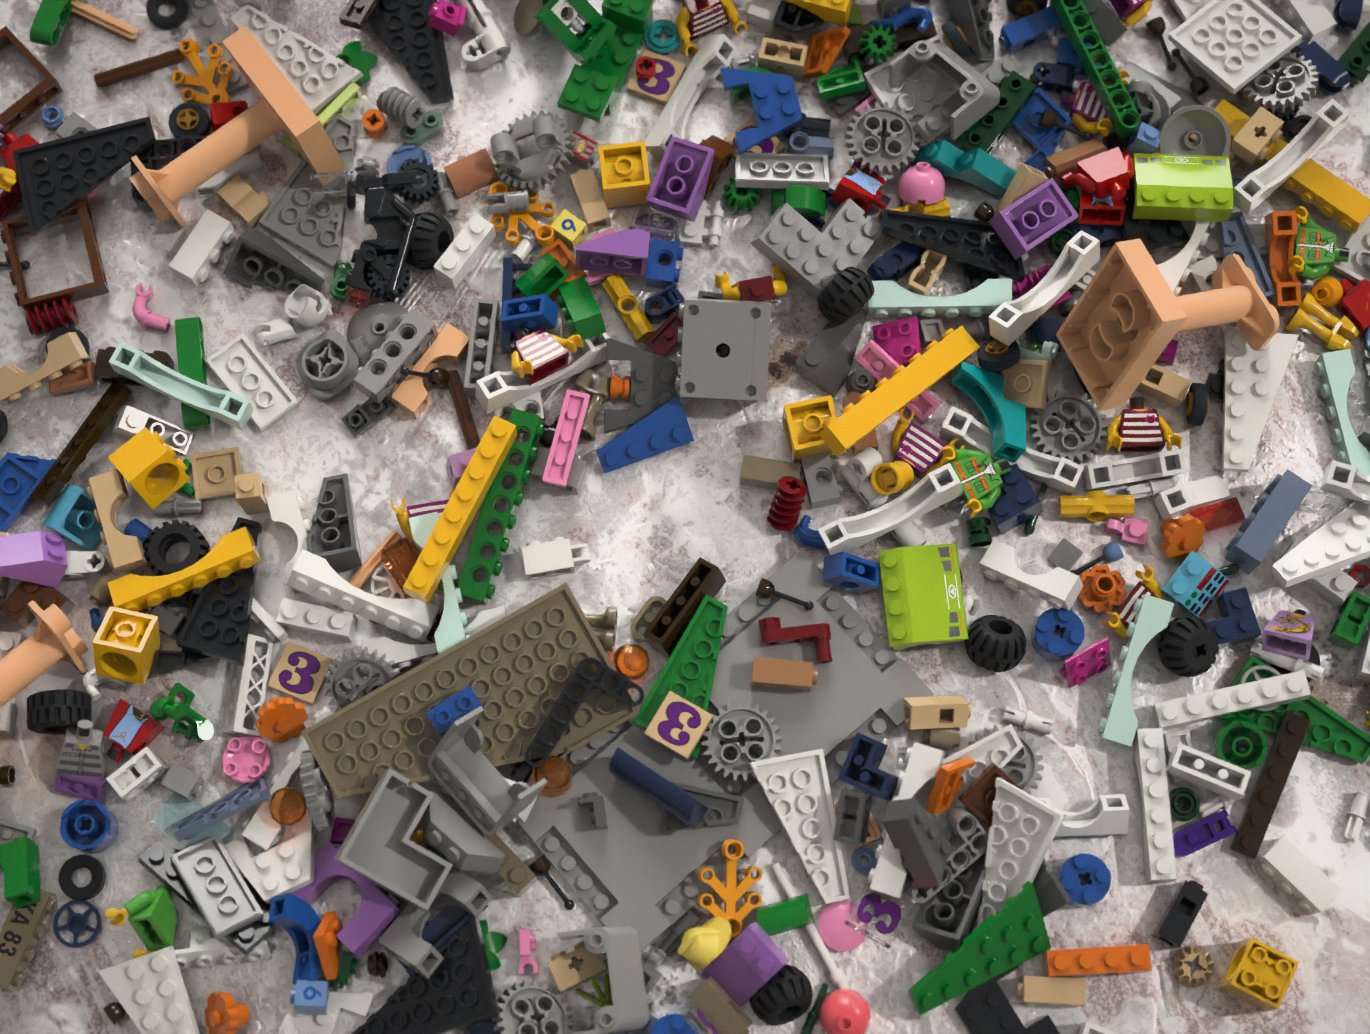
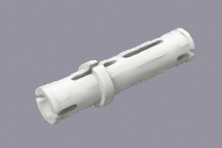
M1254 642L1251 647L1250 656L1253 655L1267 663L1292 672L1304 670L1306 677L1320 683L1325 677L1326 667L1300 658L1262 650V644Z

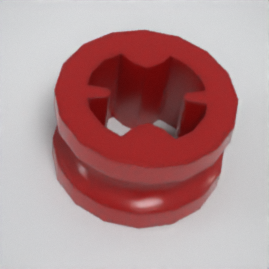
M643 56L637 60L635 66L637 76L643 80L653 78L656 74L654 59L649 56ZM645 64L649 68L647 72L643 71V65Z
M1362 564L1354 566L1348 574L1353 579L1357 576L1355 571H1358V573L1362 571L1365 574L1363 577L1365 582H1362L1361 579L1357 581L1358 583L1355 587L1363 588L1370 583V568Z

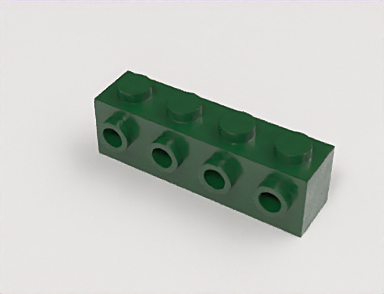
M1370 21L1338 60L1348 71L1351 78L1349 86L1352 88L1358 81L1363 83L1370 74L1368 70L1370 67Z
M1012 71L1009 76L1005 75L998 85L1000 91L998 105L959 136V149L967 152L980 148L990 154L1035 95L1036 85L1015 71Z

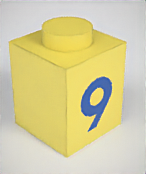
M565 209L560 215L556 214L551 220L550 226L554 230L555 238H560L572 250H575L576 245H579L588 234L587 224Z

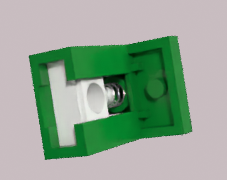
M549 0L535 16L542 26L575 60L584 65L595 59L599 49L611 41L615 30L618 28L612 21L603 18L587 0ZM567 7L568 14L565 18H562L561 11ZM576 16H578L585 24L582 25L580 23V20H577ZM570 25V28H573V31H577V33L574 34L567 26Z

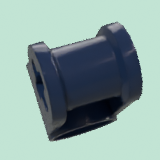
M1039 62L1034 66L1029 81L1036 85V89L1041 88L1043 91L1062 94L1063 90L1066 89L1073 92L1075 68L1067 64Z
M677 283L670 284L646 300L644 314L651 324L661 323L675 310L679 312V304L684 303V297L678 290L679 286ZM656 307L659 308L661 311L658 313H653L649 309Z

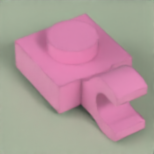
M1125 517L1122 523L1119 520L1109 518L1108 522H1105L1104 532L1120 535L1119 542L1144 547L1149 522Z
M519 929L521 957L519 972L521 975H524V967L531 964L534 968V974H538L539 966L532 959V951H536V935H531L530 929Z

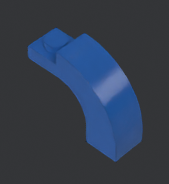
M286 893L271 899L268 923L283 928L294 942L296 959L292 984L296 985L297 980L317 981L319 963L321 961L313 936L321 919L306 901Z

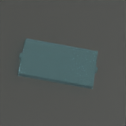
M175 793L170 796L166 803H162V808L151 821L186 848L217 834L224 846L235 832L234 829L220 821L213 826L199 831L190 839L185 840L184 838L179 841L174 834L172 825L204 807L193 799L189 802Z

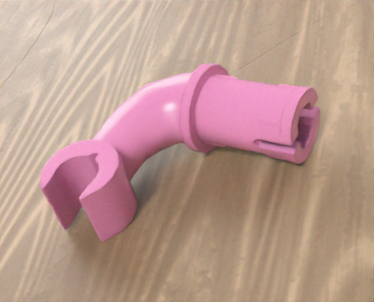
M140 282L135 288L137 297L132 307L133 316L137 322L142 324L143 328L151 327L167 332L171 324L170 318L153 314L151 310H146V301L152 299L153 292L151 285H149L148 290L142 293L143 285Z

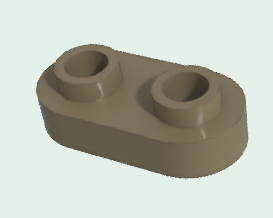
M654 596L646 601L630 626L634 639L640 642L647 641L638 629L641 626L647 628L657 615L652 612V609L654 607L662 609L667 602L664 598Z

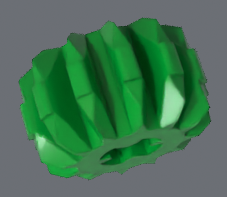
M878 24L877 29L870 25L868 31L864 30L861 33L864 39L858 41L859 45L865 46L859 50L860 54L867 52L868 55L865 57V60L868 61L873 57L874 64L879 62V58L883 63L887 62V56L893 57L895 55L892 49L898 47L897 43L891 42L897 37L896 34L889 36L888 33L891 28L887 27L885 31H882V24ZM876 39L879 40V44H883L879 49L877 44H874Z
M732 177L729 179V184L724 185L723 190L725 192L722 194V198L726 201L727 208L733 207L734 213H737L740 209L745 215L747 208L754 211L755 205H759L761 202L759 197L762 195L761 188L735 187V179Z

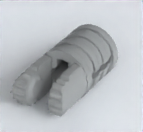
M528 190L486 194L487 202L494 203L487 207V213L490 215L530 211Z

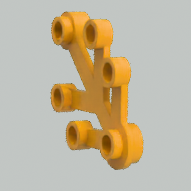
M190 38L182 40L179 44V49L182 55L191 61L199 77L186 75L181 70H175L171 75L172 81L179 86L187 84L205 87L209 93L201 94L191 88H185L181 94L182 99L190 103L199 102L208 105L209 103H216L219 98V102H231L230 96L226 91L234 68L226 61L219 64V60L224 53L223 49L217 44H211L208 47L207 52L210 60L206 70L198 56L200 52L199 44ZM218 49L217 53L213 55L214 50ZM228 66V70L223 72L224 68ZM217 68L221 74L218 87L214 84ZM182 75L181 79L177 81L178 76ZM192 92L191 97L187 99L188 94Z
M496 182L491 185L488 194L517 192V190L510 189L505 183ZM530 189L528 195H536L535 197H529L530 211L509 213L508 231L505 234L506 242L509 245H516L520 241L518 232L519 219L535 233L539 244L548 246L554 241L553 228L547 224L540 225L528 214L541 213L545 218H550L555 214L554 205L551 202L535 204L540 199L538 190L533 192ZM493 214L490 223L494 225L495 231H501L505 227L502 214ZM497 221L501 222V223L498 224V225H495V224H494V223L497 222ZM513 235L516 236V238H514V239H510V238H509L510 236H513Z
M728 839L721 848L723 856L726 857L725 886L717 879L713 869L702 867L698 871L699 880L708 883L725 902V913L714 903V897L709 893L703 892L699 894L697 903L700 907L707 909L714 917L720 916L727 919L728 922L731 921V939H733L742 930V920L753 908L761 904L762 898L760 894L750 891L744 897L745 903L736 911V902L754 882H758L762 878V871L755 866L748 867L745 871V877L736 886L737 860L742 857L744 846L738 840ZM733 845L734 850L729 854L728 847ZM708 870L709 877L704 879L703 874ZM756 870V877L752 879L751 872ZM755 895L756 901L751 904L750 898ZM708 896L709 902L704 905L703 898Z

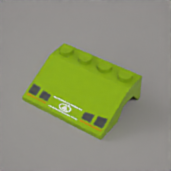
M1133 153V181L1135 183L1133 219L1229 221L1233 212V183L1228 156Z
M956 543L899 547L878 551L889 645L896 651H903L907 647L922 644H946L969 640Z

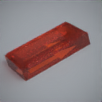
M1237 497L1190 512L1191 516L1198 518L1204 523L1206 533L1245 520Z

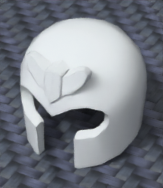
M306 284L299 285L288 296L284 307L285 313L305 327L316 326L324 320L326 315L331 316L333 314L331 300L329 298L326 299L323 294Z

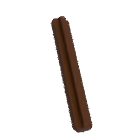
M180 49L171 50L94 75V80L98 87H102L183 61V55Z
M450 370L448 372L449 380L447 384L467 448L470 450L478 447L480 438L459 372L457 370Z

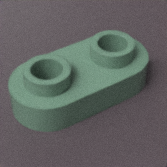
M429 111L424 114L422 123L416 129L404 125L400 131L402 142L405 145L419 146L437 136L444 128L442 116L435 111ZM429 120H435L433 124L428 123ZM410 131H415V134L409 135L408 133Z

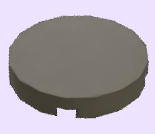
M548 0L519 1L514 13V27L519 34L532 37L541 30L538 29L541 23L535 16L547 4Z

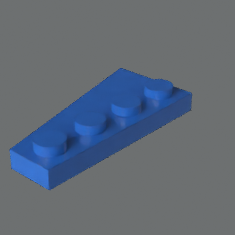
M675 396L644 419L639 420L632 427L596 449L604 473L694 441L679 396Z

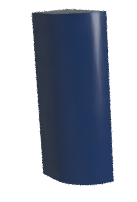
M620 748L616 749L610 762V773L695 830L709 808Z

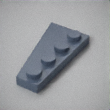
M1242 211L1232 213L1228 222H1218L1223 260L1230 254L1239 255L1245 266L1254 273L1256 283L1266 299H1271L1276 293Z
M261 777L254 782L239 787L172 825L179 841L184 838L185 840L190 839L199 831L272 797L264 778Z

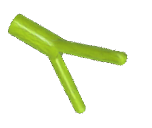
M607 973L604 975L605 995L593 977L589 979L600 999L581 989H576L577 994L601 1007L613 1005L611 1002L609 974Z

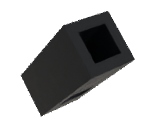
M1193 880L1180 883L1153 934L1154 937L1174 949L1181 947L1209 894L1203 891L1204 887Z

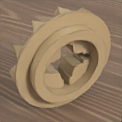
M1184 947L1174 957V974L1186 986H1203L1208 983L1214 974V962L1210 957V953L1201 947ZM1198 957L1197 965L1204 970H1196L1191 975V967L1187 966L1188 964L1186 963L1193 962Z

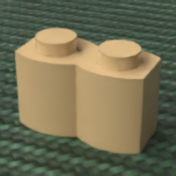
M236 174L216 194L221 202L235 213L247 226L254 227L269 207L268 203L270 200L263 192L257 193L253 190L254 185L247 177L241 178Z
M927 249L921 258L920 266L910 276L907 290L919 295L929 296L933 283L939 279L943 272L947 256Z

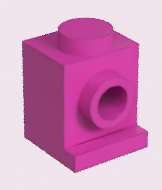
M439 0L437 3H433L429 10V16H431L429 26L454 37L463 26L467 7L462 6L460 8L445 0Z

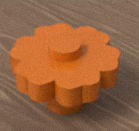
M1190 514L1180 516L1178 519L1169 518L1165 520L1160 527V533L1163 539H1165L1160 544L1162 554L1169 559H1173L1175 562L1184 561L1192 550L1196 553L1204 542L1202 538L1206 533L1204 523Z
M1094 565L1090 572L1084 571L1080 575L1083 588L1077 599L1081 602L1084 609L1092 608L1093 612L1099 615L1111 612L1113 608H1119L1126 597V591L1122 589L1125 585V579L1121 577L1119 571L1114 570L1110 572V568L1107 565Z
M275 697L268 703H265L263 708L258 711L259 719L256 721V726L262 738L269 737L272 743H284L289 737L296 738L301 734V731L305 730L304 722L308 719V716L301 702L294 703L291 697Z
M229 992L211 993L210 997L207 998L208 1007L205 1008V1024L209 1028V1034H237L236 1029L248 1024L250 1020L248 1006L235 1002Z

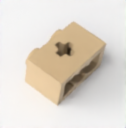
M763 37L758 57V67L767 69L774 74L790 75L794 78L802 79L807 60L808 46Z
M1260 106L1235 136L1229 151L1253 166L1257 159L1262 160L1269 151L1267 147L1271 142L1275 144L1283 134L1281 128L1284 121Z
M584 941L574 945L575 950L568 954L565 951H561L551 957L552 961L548 963L561 993L588 981L591 977L594 978L608 971L601 955L590 952L585 947ZM575 958L578 961H584L580 965V971H577L575 968L570 969V966L573 965L572 960Z

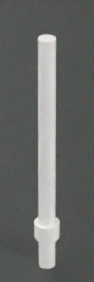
M779 862L772 865L770 868L787 899L796 897L797 894ZM813 924L803 926L830 974L828 978L832 985H836L838 990L849 989L844 980L846 977L842 969L837 968Z

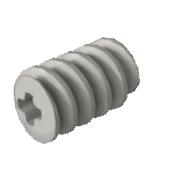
M392 86L388 88L376 100L378 110L410 128L416 129L423 121L426 112L425 103L400 90L398 87Z

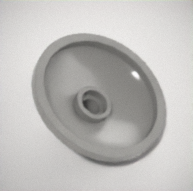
M1189 105L1175 111L1163 124L1159 136L1161 154L1227 156L1231 143L1230 129L1226 120L1216 110L1204 105ZM1195 134L1196 140L1189 142V136Z
M376 301L363 306L353 315L347 328V341L361 363L366 365L371 353L375 349H379L384 343L385 336L390 331L393 332L400 318L405 313H409L407 309L394 302ZM379 326L384 327L381 332L376 331ZM406 335L403 339L409 340L413 338V335ZM393 352L389 357H396L399 353Z

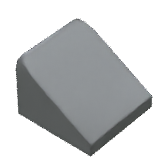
M1063 538L1047 558V561L1055 567L1058 566L1069 571L1083 552L1066 538Z

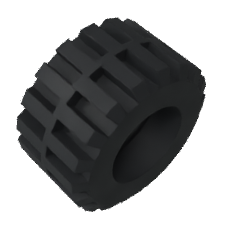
M172 520V524L166 521L162 523V528L155 527L153 529L155 534H149L147 537L150 543H145L144 546L147 551L144 553L145 559L148 561L147 564L157 576L181 571L195 564L210 552L208 549L210 545L204 535L196 526L190 525L184 520L182 523L178 520ZM178 542L190 544L189 554L182 562L176 564L166 562L167 551L172 545Z
M67 689L47 690L27 697V729L35 733L65 734L67 728H77V723L80 720L92 722L91 695L83 691Z

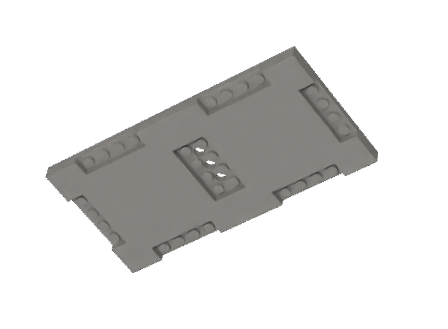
M800 550L767 580L773 583L775 590L805 602L812 601L814 608L808 611L802 605L775 595L767 599L755 596V591L726 615L707 712L719 716L718 707L726 711L727 703L729 702L735 708L737 700L740 701L742 707H745L747 701H750V708L752 709L757 704H760L759 712L762 713L768 709L767 719L775 717L776 719L772 726H780V730L775 735L782 736V740L776 742V744L782 746V750L774 751V753L778 756L823 749L829 785L831 787L839 780V774L857 732L882 742L902 725L905 718L908 717H904L903 705L905 697H931L934 693L901 657L898 658L834 588V585L822 581L823 572L803 550ZM768 617H779L781 628L821 623L830 624L832 639L829 641L833 661L818 664L815 642L812 641L762 646L758 621ZM754 657L814 662L813 670H818L817 684L812 685L810 692L753 687L751 682ZM663 668L640 686L644 691V699L637 706L638 710L644 703ZM638 691L630 695L634 703L637 702L639 699ZM634 716L579 749L564 753L543 772L540 771L526 784L531 787L544 778L547 781L538 794L526 822L524 823L516 820V822L605 927L626 925L633 927L638 932L642 953L681 919L688 910H691L698 904L697 897L703 892L710 893L713 890L708 883L699 880L698 871L700 868H711L721 883L725 880L726 857L723 856L721 848L726 840L735 839L744 846V853L737 860V868H739L780 832L783 827L758 780H754L751 775H748L745 783L742 776H738L737 781L734 782L731 774L724 779L723 770L717 774L715 773L716 764L708 766L711 756L704 757L703 753L708 748L701 746L698 760L692 756L687 760L645 736V730L633 724ZM751 722L746 726L748 732L755 734L759 732L760 727L757 723ZM727 724L721 728V731L724 735L730 736L734 734L735 728ZM739 736L738 741L734 742H739L740 746L743 747L747 741L763 742L764 739L744 740L743 736ZM720 741V742H719L720 745H726V744H728V743H733L732 741H729V742H728V741ZM752 747L748 751L752 758L762 756V751L758 747ZM620 748L668 781L744 797L739 824L695 828V830L691 828L659 832L664 809L610 773L609 766L616 749ZM726 750L725 759L732 761L737 758L738 755L735 750ZM597 792L598 795L603 796L607 829L598 830L596 823L591 824L589 809L594 808V806L579 807L577 799L583 798L582 794ZM733 845L728 847V853L730 854L734 850ZM708 870L703 874L704 879L709 877Z

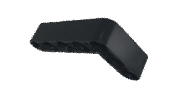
M209 135L156 140L137 157L146 169L157 171V169L163 168ZM165 152H170L169 155L162 156ZM147 154L146 157L140 158L141 155ZM131 160V176H132V175H134L135 173H137V172L140 171V170L137 168V166L135 165V163ZM131 182L132 197L138 208L142 212H152L153 210L146 201H141L142 195Z
M592 657L583 659L526 749V762L532 767H540L547 761L592 686L628 707H635L642 703L644 699L643 689ZM587 662L593 663L596 666L595 675H585L582 671L583 665ZM609 675L614 676L618 681L617 687L612 690L607 689L604 685V679ZM572 684L582 686L583 694L581 697L574 698L570 695L569 688ZM628 689L638 691L639 699L637 702L631 703L626 699L625 694ZM560 705H565L570 710V715L565 720L559 719L556 716V709ZM553 727L556 730L557 736L553 741H546L543 738L542 732L544 728ZM534 748H538L543 752V759L539 763H533L529 759V752Z

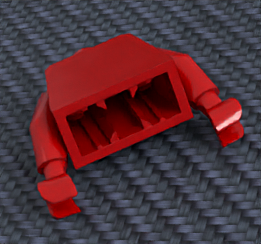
M1119 147L1077 162L1078 173L1072 174L1069 171L1060 176V178L1064 181V189L1071 186H1079L1085 191L1092 193L1097 199L1112 196L1115 200H1121L1125 197L1126 190L1130 187L1129 180L1134 176L1133 159L1129 151L1121 153Z

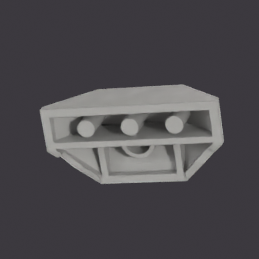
M430 791L434 796L422 815L423 837L427 846L442 859L451 863L453 868L468 877L498 872L506 855L436 793Z

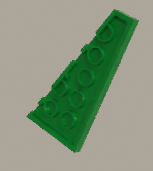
M1027 881L1022 886L1023 890L1014 898L1010 897L1004 902L1005 907L996 915L991 914L962 941L963 945L954 953L951 951L944 957L946 961L936 970H930L908 990L914 1010L919 1016L1052 948L1036 892L1031 882Z

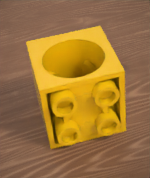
M645 141L598 146L603 196L606 207L648 204L646 198L650 190V179Z
M831 395L784 405L782 422L792 463H800L801 457L829 452L830 457L835 456L834 452L819 435L825 429L823 424L832 416H836Z
M145 427L111 454L108 459L154 510L191 478L185 472L188 467L179 457L175 460L177 455L167 443L163 446L165 443L163 438L156 431L152 434Z
M110 606L92 642L96 675L144 685L153 667L156 650L161 649L158 616Z
M1251 937L1239 942L1219 988L1265 1012L1279 1009L1299 961Z

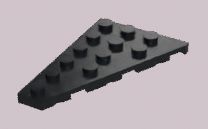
M379 0L367 20L368 24L431 103L454 100L443 32L429 26L431 19L429 10L433 3H437V0Z
M150 116L12 151L28 227L32 236L44 230L129 163L133 156H138L156 141Z
M470 918V922L464 928L455 933L446 945L441 946L437 950L444 959L428 979L418 972L414 973L408 978L405 985L400 986L386 1000L387 1003L376 1013L369 1016L366 1023L359 1026L352 1034H445L499 1017L498 1004L479 918Z

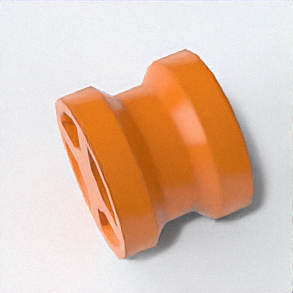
M372 109L363 115L362 123L368 136L379 138L386 133L387 123L381 111Z
M617 375L611 376L610 399L623 397L625 400H629L630 376H625L624 378H619Z

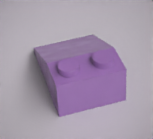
M671 136L646 198L651 208L695 222L703 202L715 150Z
M1051 178L999 212L989 222L1016 260L1075 220L1079 215L1054 179Z
M641 228L625 229L576 245L575 269L645 277L650 232Z
M43 531L0 536V576L58 588L68 566L63 536Z
M755 922L746 928L701 974L706 980L712 975L741 1008L790 959Z

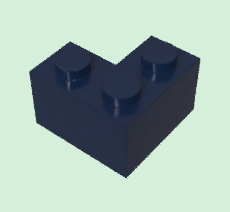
M1017 463L1010 466V472L1000 476L1003 482L1001 489L1005 496L997 499L994 505L987 509L990 518L1001 535L1044 512L1039 498Z
M1246 587L1222 593L1217 598L1216 602L1222 619L1207 623L1216 632L1219 640V645H1217L1219 649L1253 641L1261 635Z
M857 732L838 779L891 801L897 788L899 777L878 769L888 745Z

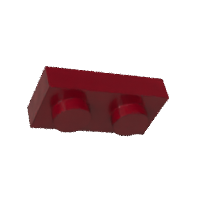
M675 310L644 342V347L651 353L665 358L678 344V328L683 327V319L679 318V312Z

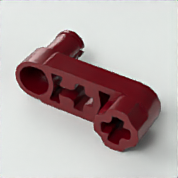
M768 617L758 621L762 646L812 641L815 642L818 664L833 661L829 641L832 639L830 624L821 623L781 628L779 617Z

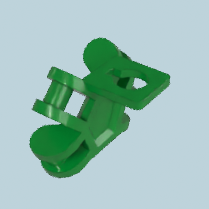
M175 683L167 698L157 699L151 704L150 711L153 719L158 722H162L169 717L174 719L171 732L174 734L179 732L185 735L187 740H191L193 737L196 742L203 743L211 739L214 733L211 722L189 707L195 696L194 693L180 683ZM178 692L184 694V703L175 701V695ZM184 721L188 722L189 726L183 724Z

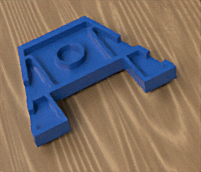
M720 68L724 91L748 87L757 123V128L735 132L739 155L747 152L748 149L755 145L758 146L764 143L766 139L775 134L778 135L802 122L803 117L793 76Z
M1038 88L1012 126L1037 150L1023 164L1043 172L1046 167L1045 158L1053 155L1067 131L1057 126L1051 129H1044L1038 126L1043 111L1048 109L1057 115L1058 122L1067 126L1071 124L1072 119L1041 88Z

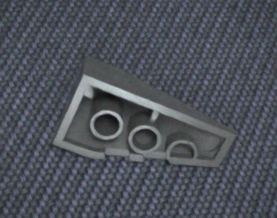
M250 226L239 236L223 272L224 275L243 285L251 287L252 285L265 287V290L269 291L274 289L284 291L288 295L301 284H306L320 292L325 282L323 278L272 238Z

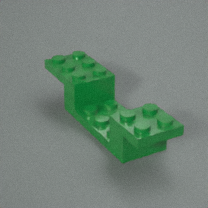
M655 0L603 1L601 5L602 17L612 21L618 28L615 30L611 41L599 49L593 61L581 66L574 65L557 102L559 108L597 122H601L604 113L611 115L645 39V32L653 21V4Z

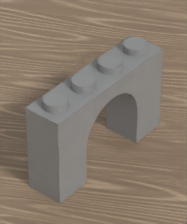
M452 867L428 911L420 910L408 903L378 942L390 955L428 979L444 959L431 944L422 939L423 927L428 918L434 912L446 906H458L473 916L478 917L493 897L482 884Z

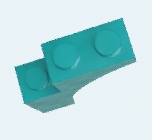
M945 139L919 148L918 154H913L915 159L910 165L911 167L919 162H927L930 166L939 170L942 175L971 183L999 199L1003 198L1016 174L1015 170L980 148L963 152Z
M962 361L950 375V382L961 389L976 404L984 416L992 437L993 456L1001 459L1006 458L1008 461L1015 463L1026 450V405L1004 398V376Z

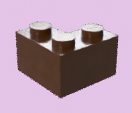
M711 135L706 140L703 139L699 144L715 150L703 199H707L714 192L720 174L729 167L736 150V146L714 135Z
M21 581L0 606V610L26 629L35 619L27 605L32 600L43 611L54 603L66 617L76 605L54 587Z

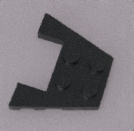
M189 590L181 596L163 601V604L169 607H188L187 621L199 594ZM183 648L182 651L156 650L153 672L155 675H160L216 660L217 658Z
M1018 965L969 990L954 1008L969 1034L1060 1033L1049 1015L1027 1028L1024 1027L997 981L1018 969Z

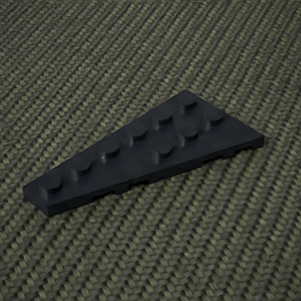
M1112 132L1107 137H1103L1102 142L1106 146V151L1119 147L1121 153L1126 152L1130 138H1122L1116 132ZM1132 177L1129 180L1130 187L1126 190V195L1123 198L1126 205L1123 218L1124 241L1141 239L1150 255L1186 245L1190 237L1179 220L1133 219L1135 183Z
M238 517L231 532L246 527L253 537L259 554L262 534L261 524ZM258 562L249 568L235 571L225 578L213 580L203 587L176 641L178 647L244 666Z

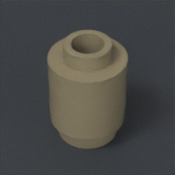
M108 570L104 575L101 574L87 592L91 595L89 600L100 608L103 604L108 607L112 602V597L107 583L118 579V577Z
M960 728L924 729V743L935 749L953 750V747L959 748Z

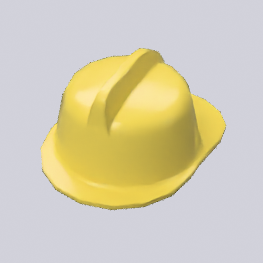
M719 916L711 918L701 927L688 929L684 933L681 946L677 950L679 955L684 956L692 968L696 970L704 969L727 948L732 932L730 923L727 919Z

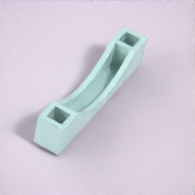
M987 279L981 285L968 292L949 297L919 295L902 288L893 280L872 281L874 295L869 300V314L876 318H886L892 315H897L900 318H909L912 315H921L925 318H931L935 315L958 317L969 314L971 317H980L983 314H992L1004 302L1012 301V279Z
M121 341L109 360V364L114 372L242 431L254 411L249 400L229 391L217 389L188 378Z
M1346 349L1322 353L1316 360L1314 368L1316 375L1320 376L1321 396L1325 398L1327 403L1326 416L1332 423V439L1338 446V462L1355 466L1360 472L1370 477V453L1358 440L1348 417L1347 393L1351 379L1356 371L1351 351Z
M438 511L409 518L413 541L416 548L421 552L440 518ZM449 564L442 577L445 595L444 611L440 624L434 634L438 654L470 637V634L465 635L464 626L468 625L465 611L460 612L459 603L463 602L460 587L455 588L454 579H458L455 564Z
M1146 594L1142 595L1141 599H1136L1133 612L1136 613L1134 623H1129L1126 631V636L1129 637L1127 646H1122L1119 654V660H1122L1120 670L1116 669L1113 674L1112 684H1115L1113 693H1108L1104 707L1108 708L1106 716L1101 717L1097 729V731L1101 732L1099 737L1132 746L1139 723L1131 700L1133 669L1146 644L1157 633L1168 626L1174 606L1173 602Z

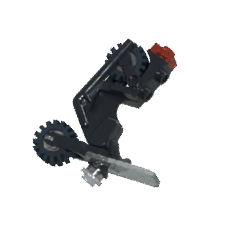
M364 156L357 160L356 164L358 167L354 171L318 173L308 177L309 193L321 194L347 191V207L349 209L356 207V194L365 195L364 223L367 225L371 224L374 227L377 238L364 240V242H361L359 250L354 249L351 262L355 263L353 271L348 270L344 283L348 285L345 302H349L350 306L359 309L362 307L368 308L373 292L377 298L381 296L383 297L382 300L394 302L396 297L400 298L403 293H406L409 287L410 273L409 267L405 266L417 216L393 194H399L400 197L404 196V201L411 200V204H415V201L419 202V205L423 204V201L426 200L428 202L431 197H434L439 177H437V170H433L431 163L427 165L426 160H423V162H419V159H415L414 162L411 159L407 160V164L403 163L398 172L386 173L380 177V166L376 163L377 160ZM363 272H367V273H368V274H367V284H366V282H365V280H364Z

